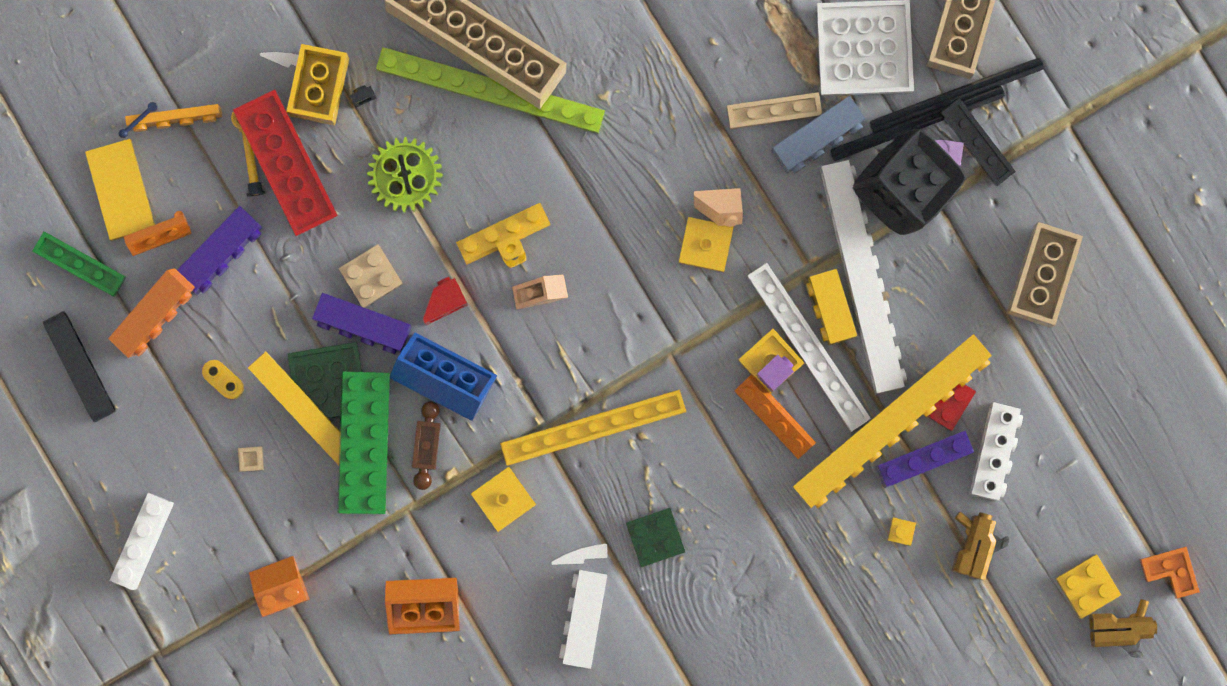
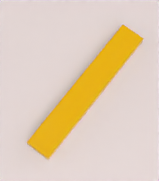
M265 351L248 366V369L339 466V429Z

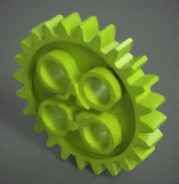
M404 137L403 143H399L398 139L395 138V145H391L386 141L387 149L384 150L378 147L381 154L379 156L373 154L372 157L376 162L368 163L369 167L373 169V171L367 172V176L373 178V180L368 182V185L376 186L371 191L372 194L380 193L377 201L381 202L385 199V208L393 204L394 212L398 210L399 206L402 207L403 213H406L407 207H411L412 211L415 212V205L417 204L423 209L424 200L432 203L430 194L438 195L434 187L442 186L439 181H436L443 177L442 173L437 172V170L442 168V165L434 164L439 159L438 155L430 156L433 149L429 148L425 151V142L417 146L416 138L411 143H408L407 137ZM399 155L403 156L406 171L411 173L408 175L412 192L410 195L407 194L403 177H399L402 175ZM411 156H418L420 158L419 164L416 166H409L407 161ZM390 161L397 163V168L393 172L385 170V165ZM417 178L425 180V185L421 189L413 187V182ZM401 184L403 189L399 194H392L390 192L391 186Z

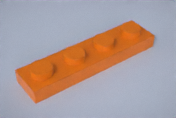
M752 374L734 390L797 459L816 443Z

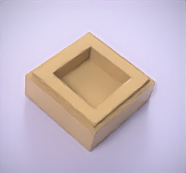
M262 446L238 448L239 472L264 470Z

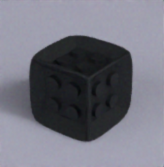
M913 129L897 136L882 149L859 175L852 188L866 207L888 228L899 235H907L922 229L933 220L959 191L966 180V176L960 166L935 140L923 131Z

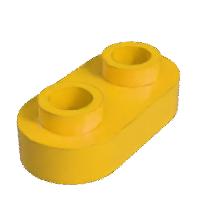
M210 360L204 364L202 368L204 379L227 399H237L242 395L244 391L243 382L222 362ZM213 367L218 369V373L215 376L210 374V369ZM229 383H234L235 389L233 391L227 390Z

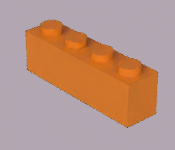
M175 268L166 270L108 339L128 358L136 355L139 357L148 348L146 344L151 338L155 339L162 332L161 326L166 321L170 322L177 315L176 309L180 304L184 305L191 299V292L195 287Z

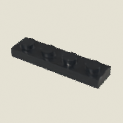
M957 98L940 112L995 186L1000 185L1016 172L960 98Z

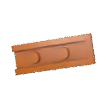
M177 211L174 214V218L124 236V240L132 256L190 235L192 232L183 212Z

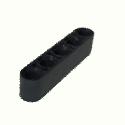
M62 311L43 321L45 330L93 422L95 423L115 413L116 409L66 312Z

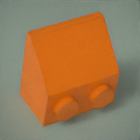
M294 556L249 572L253 593L262 617H267L310 600Z

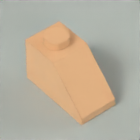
M740 188L694 191V208L719 226L726 225L729 227L742 224L743 210Z
M563 275L543 276L512 287L516 309L548 304L568 298Z

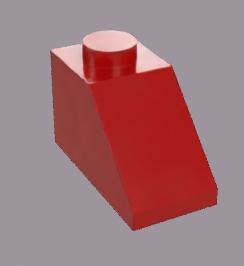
M446 277L437 282L438 286L433 289L423 317L426 326L468 306L455 278L450 279V277Z

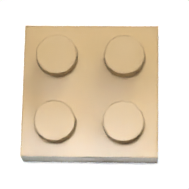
M379 244L339 268L364 308L403 285Z

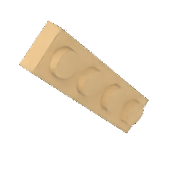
M819 92L727 105L730 130L815 118L822 115Z

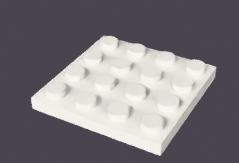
M910 0L817 3L820 96L914 92Z

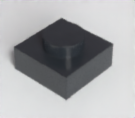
M366 85L356 88L353 91L354 94L350 95L355 108L376 99L372 87H366Z

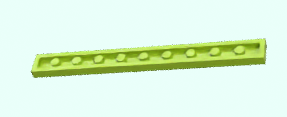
M382 47L376 67L377 71L597 134H599L605 110L550 95L541 109H538L490 77Z

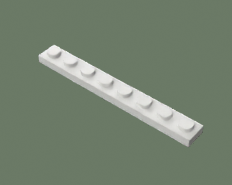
M768 263L747 275L850 432L870 420V416Z

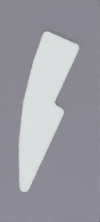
M282 52L260 53V56L287 68L290 65L296 66L299 56Z
M607 544L575 550L551 563L552 565L583 564L585 559L607 558Z

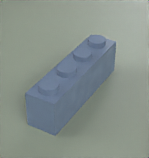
M848 96L772 148V153L787 174L791 171L795 174L806 166L804 162L810 158L814 161L825 153L823 149L829 145L832 148L844 141V135L849 132L853 135L862 129V123L866 118L852 98Z

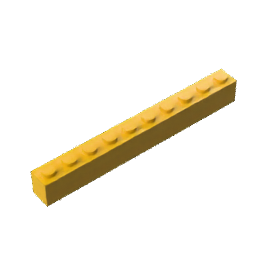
M974 334L971 335L798 481L793 488L810 508L816 506L817 509L828 501L826 495L832 490L835 493L840 491L846 485L844 480L850 475L853 478L859 475L864 470L862 467L864 463L868 460L873 463L882 455L880 450L884 446L892 447L900 440L898 435L903 430H906L908 433L918 425L916 420L922 414L927 417L937 409L934 406L935 403L940 399L945 402L954 394L952 391L954 387L958 384L963 387L972 379L970 374L978 369L980 372L990 364L988 359L992 356Z

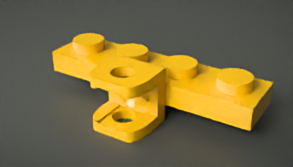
M538 203L456 242L466 265L498 250L506 266L513 268L526 261V253L520 239L551 224L541 203Z

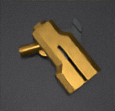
M961 511L956 515L954 519L966 528L967 538L964 548L956 553L951 571L979 580H985L992 556L998 550L1007 547L1009 543L1008 536L1000 539L993 534L996 521L992 520L993 516L979 512L978 516L975 515L970 520Z
M1140 599L1136 613L1130 614L1129 618H1116L1112 613L1089 614L1090 629H1115V631L1090 632L1091 647L1118 646L1122 647L1131 657H1143L1144 654L1138 650L1140 639H1152L1154 634H1157L1156 620H1153L1152 617H1145L1149 601Z

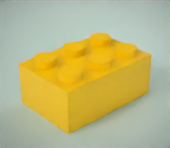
M301 44L286 111L290 117L335 126L350 59L347 53Z

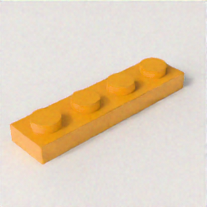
M218 104L153 112L149 113L132 129L134 132L146 131L147 127L156 126L157 129H165L171 127L170 124L179 123L180 126L194 124L193 121L203 120L204 123L217 121L216 118L222 117V110ZM141 114L125 116L126 126L128 127Z

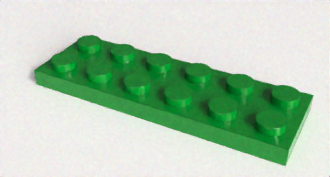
M342 371L337 513L386 514L390 373Z

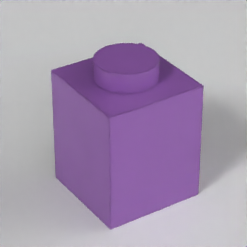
M777 355L756 376L773 392L794 372L791 369L793 364L785 356L781 358Z

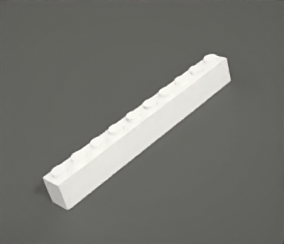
M849 160L821 166L820 173L874 393L877 395L902 389L905 387L904 383L907 382L904 368L900 369L898 360L901 359V352L899 346L894 345L893 337H896L893 323L889 324L887 317L890 314L889 304L887 300L883 301L882 292L885 291L882 278H878L876 269H879L878 259L876 255L872 256L870 247L873 246V239L871 233H867L865 224H868L865 210L861 211L859 203L861 200L852 188L854 179H857L854 165L850 166Z

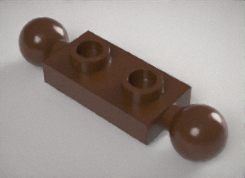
M432 401L423 404L421 414L425 421H417L412 468L419 469V472L413 478L414 486L419 490H426L431 486L432 478L428 470H436L441 423H434V419L438 417L440 408Z

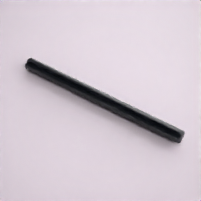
M1041 58L1030 60L871 120L869 123L873 133L949 105L957 98L962 100L996 86H1001L1043 70L1044 64Z
M996 86L961 101L970 111L1002 99L1005 93L1002 86ZM949 105L832 148L830 150L831 157L834 161L893 140L907 131L913 129L920 130L941 122L945 119L940 112Z

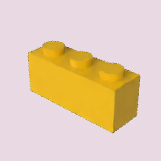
M837 269L810 276L808 278L809 283H806L809 297H814L816 305L813 306V311L816 319H820L823 326L819 328L823 342L827 341L828 346L856 338L857 333Z

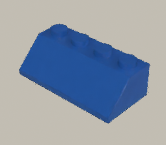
M417 333L413 334L396 359L390 374V379L473 421L497 378V375Z

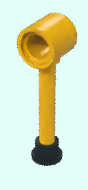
M232 112L231 121L239 132H242L249 176V184H247L249 193H247V197L263 195L265 191L262 190V184L258 180L255 154L234 112Z

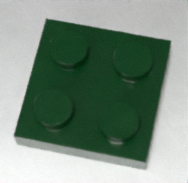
M671 508L626 523L640 567L685 553Z

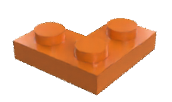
M1187 547L1139 559L1146 582L1169 576L1175 599L1200 592Z

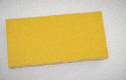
M127 139L85 151L109 240L121 239L124 236L155 225L132 140Z

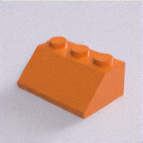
M457 578L386 581L385 606L389 634L460 631Z

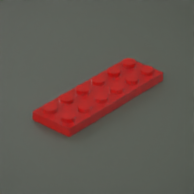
M274 89L233 109L295 236L338 216L276 90Z

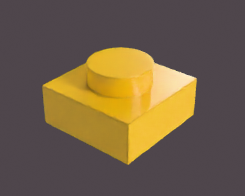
M893 517L887 541L911 546L916 523Z

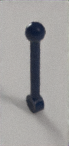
M150 102L148 108L128 127L119 131V137L126 138L128 132L150 112L157 110V104Z

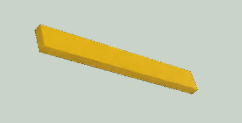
M679 389L502 442L500 445L506 465L509 466L686 413V409Z

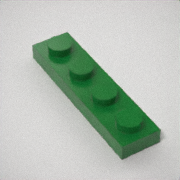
M44 231L32 250L37 255L113 297L116 296L126 279L124 275Z

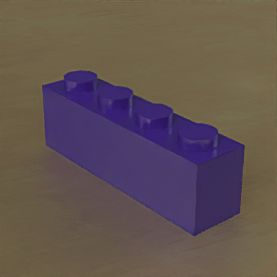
M239 206L177 271L195 287L193 292L197 295L200 292L205 293L212 286L213 283L211 281L217 275L220 277L229 268L227 264L233 258L235 260L244 253V247L249 242L253 243L259 238L262 226Z
M325 293L321 294L312 318L317 322L316 326L328 331L331 327L338 329V334L350 339L353 335L360 337L361 343L372 347L374 343L382 345L383 351L394 355L396 351L402 352L412 328L408 323Z
M963 431L875 466L883 487L886 488L972 454L974 450L966 431Z

